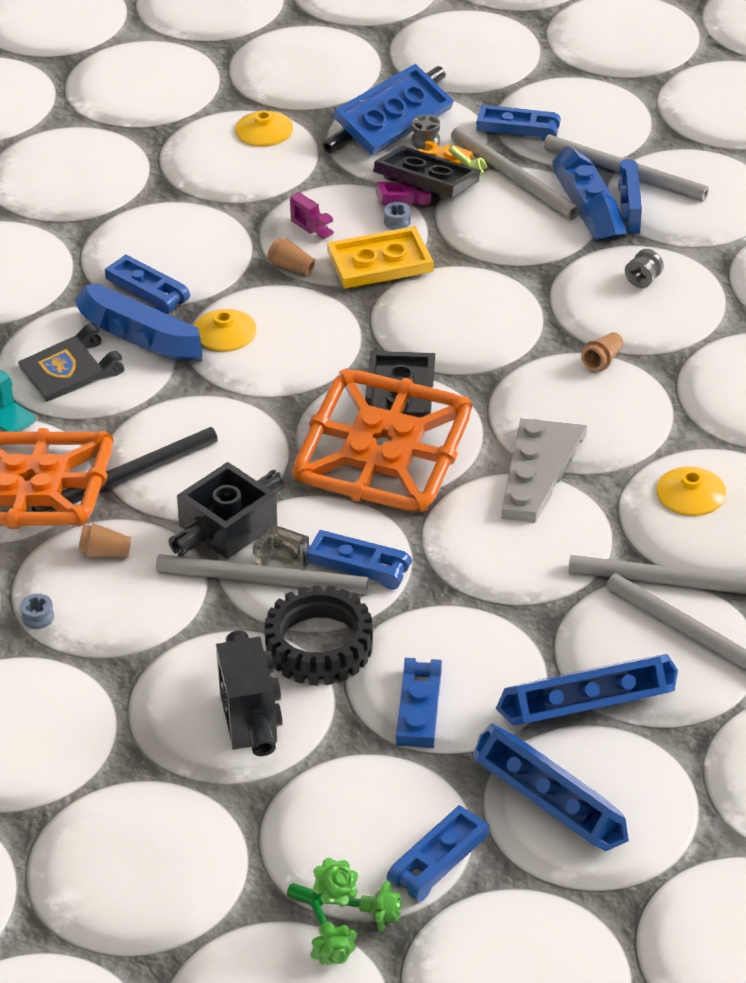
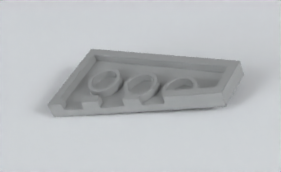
M520 418L502 505L501 519L536 522L552 495L553 487L556 482H560L564 475V468L568 461H572L579 442H583L586 437L587 425Z

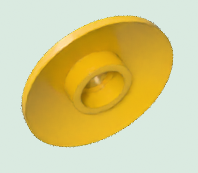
M257 111L239 119L235 126V132L237 137L246 144L266 147L286 141L293 132V124L284 114L274 111Z
M235 309L210 311L199 317L193 325L199 329L201 347L216 352H229L243 348L256 335V324L252 317Z
M687 466L672 469L666 472L657 484V496L660 502L667 509L686 516H701L714 512L723 504L726 495L723 481L711 471L699 467Z

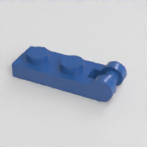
M481 105L476 121V130L492 134L506 133L521 137L534 136L540 137L541 140L545 141L549 134L557 137L561 117L559 114L549 111Z
M625 159L619 165V173L622 175L618 181L620 203H622L621 214L623 221L627 222L628 234H640L642 205L638 164L632 159Z
M127 254L104 269L105 279L156 305L157 309L163 313L169 314L175 309L177 303L183 304L190 298V291L184 284Z
M324 530L318 531L306 552L307 563L356 576L368 577L369 579L380 581L384 587L393 590L400 586L403 580L402 573H405L412 563L411 556L405 551Z
M405 657L396 731V746L434 748L442 660L431 659L430 663L416 662V658ZM415 677H429V681L415 680Z
M458 805L390 867L386 877L387 881L396 887L403 886L408 890L407 893L417 902H422L437 882L489 836L490 825L461 805ZM416 868L422 871L418 876L411 873Z

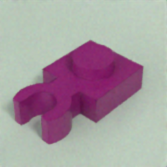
M377 181L376 195L381 205L386 206L392 202H403L411 206V203L430 205L431 192H428L427 189L418 190V188L408 186L405 182Z
M300 192L290 196L291 222L310 234L315 232L322 239H326L334 234V231L327 226V224L333 222V217L328 213H320L319 204Z

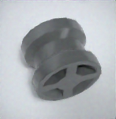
M432 115L415 117L412 120V131L414 132L412 135V145L417 149L425 150V142L432 141L439 146L440 135L438 132L440 130V120Z
M641 249L634 259L625 266V275L632 285L646 288L654 281V278L663 272L664 262L657 252L651 249Z

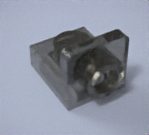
M271 523L265 533L259 535L254 542L253 554L255 555L256 565L268 566L272 560H276L284 565L304 570L309 564L307 563L306 554L309 549V536Z

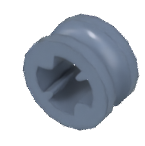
M392 202L384 207V224L387 228L396 230L409 227L411 224V208L409 205L403 202Z
M40 593L28 595L22 600L20 611L24 625L32 629H41L52 623L54 611L50 597Z

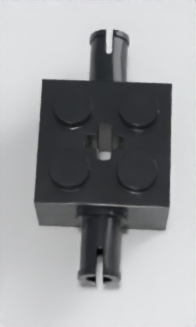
M226 462L177 495L179 526L184 530L169 538L168 542L171 550L175 554L178 553L179 557H183L187 552L204 543L224 558H230L278 525L276 492L285 487L283 476L279 472L276 473L275 469H272L256 481L231 463Z
M233 631L227 635L226 642L216 644L220 698L232 749L252 747L254 755L259 757L268 756L276 750L277 726L283 725L279 703L275 704V701L281 700L279 681L277 677L273 678L270 676V673H274L272 654L270 650L264 651L260 636L249 638L245 631Z

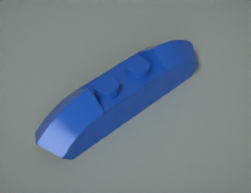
M569 146L563 147L552 161L554 173L571 202L580 208L579 215L593 239L597 241L627 234L620 209L591 160Z
M100 284L85 285L75 298L78 310L87 320L117 337L165 358L179 361H202L199 329L191 324Z
M663 654L538 679L504 688L495 709L511 725H518L675 691L678 669L669 655Z
M493 723L479 735L473 754L474 759L586 841L604 851L629 841L625 816L599 793L523 740Z

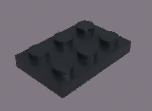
M401 146L375 160L373 172L384 175V178L389 181H402L418 188V190L427 189L436 192V195L441 198H452L479 182L481 170Z
M370 351L368 373L401 381L403 378L413 380L414 384L433 388L435 353ZM366 386L365 401L370 406L391 410L398 393ZM410 396L402 414L418 418L429 415L432 410V401Z

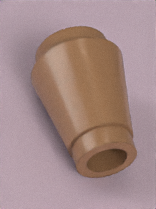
M277 238L272 243L267 256L273 266L307 276L312 272L316 263V259L312 258L287 238L284 240Z
M611 332L587 342L581 354L583 364L592 371L607 369L623 347L622 337L618 333Z
M92 523V526L83 525L78 552L87 554V558L121 556L128 558L132 537Z

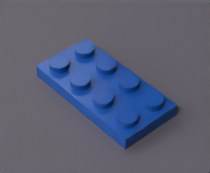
M415 63L335 109L333 118L371 155H374L411 133L412 120L420 115L438 117L452 108L454 100Z

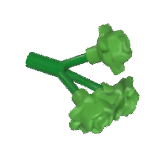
M324 859L322 866H317L313 870L315 876L313 889L297 883L290 884L287 889L289 898L311 905L320 927L318 931L320 936L315 937L311 941L313 949L310 956L314 960L319 959L321 964L345 963L356 948L354 941L357 938L356 931L349 930L348 926L342 925L335 928L333 923L328 922L321 908L323 904L359 907L361 912L372 914V917L377 922L378 931L381 932L384 931L389 923L398 921L401 914V894L392 892L389 881H385L381 885V889L374 896L362 895L361 899L355 898L358 894L356 889L358 874L356 871L350 870V864L346 860Z

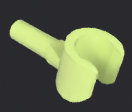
M454 145L448 149L463 165L481 170L480 176L485 174L483 170L487 168V164L483 158L480 157L471 161Z

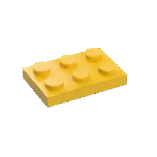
M416 226L327 242V253L344 289L434 272V262Z

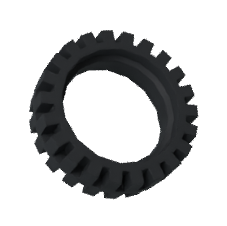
M314 585L313 592H308L306 587L298 588L297 596L291 591L285 594V601L279 598L274 603V608L270 607L267 618H265L266 651H271L274 669L277 672L282 670V676L287 679L294 675L295 682L303 684L304 680L308 678L309 684L318 686L319 679H324L325 685L333 684V677H337L342 682L347 680L348 673L354 676L359 672V666L364 668L368 663V657H371L373 647L371 613L368 612L366 604H361L360 598L355 594L349 597V591L341 589L337 594L334 586H327L326 591H321V585ZM311 618H330L343 622L355 633L351 641L338 649L327 652L303 651L294 648L283 638L289 628L298 622Z

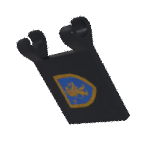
M88 323L75 336L18 361L19 367L46 402L104 375L115 376L124 372V365L118 362L122 360L119 352L111 351L97 363L85 348L96 347L102 342L101 337L95 334L99 332L96 324Z

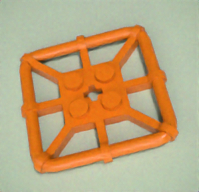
M345 368L339 371V375L331 383L318 413L311 417L309 422L310 429L295 459L292 475L297 482L351 496L353 501L362 502L367 500L406 511L422 513L428 510V506L436 498L449 465L454 464L457 458L456 449L469 422L473 405L468 397L414 384L411 379L403 378L401 381ZM355 383L398 393L391 410L368 405ZM344 388L359 411L353 426L329 420ZM410 396L448 405L446 408L421 418L402 414ZM454 420L444 445L435 447L420 443L424 432ZM322 434L346 439L341 451L309 463ZM382 437L391 440L390 442L385 441L383 445H378L377 439ZM413 457L436 462L423 492L418 490L407 471ZM344 465L363 469L359 480L355 483L322 475ZM375 473L398 478L409 497L370 488L369 486Z
M39 428L38 432H0V445H35L32 455L20 453L8 455L0 448V506H13L8 512H0V526H8L9 529H20L21 526L76 525L80 527L86 524L94 510L100 488L107 481L106 469L113 451V436L106 431L50 432L48 428ZM49 445H83L64 455L47 454ZM96 457L93 467L88 472H69L70 469ZM63 489H85L81 504L73 505L61 495ZM28 506H52L58 512H26Z

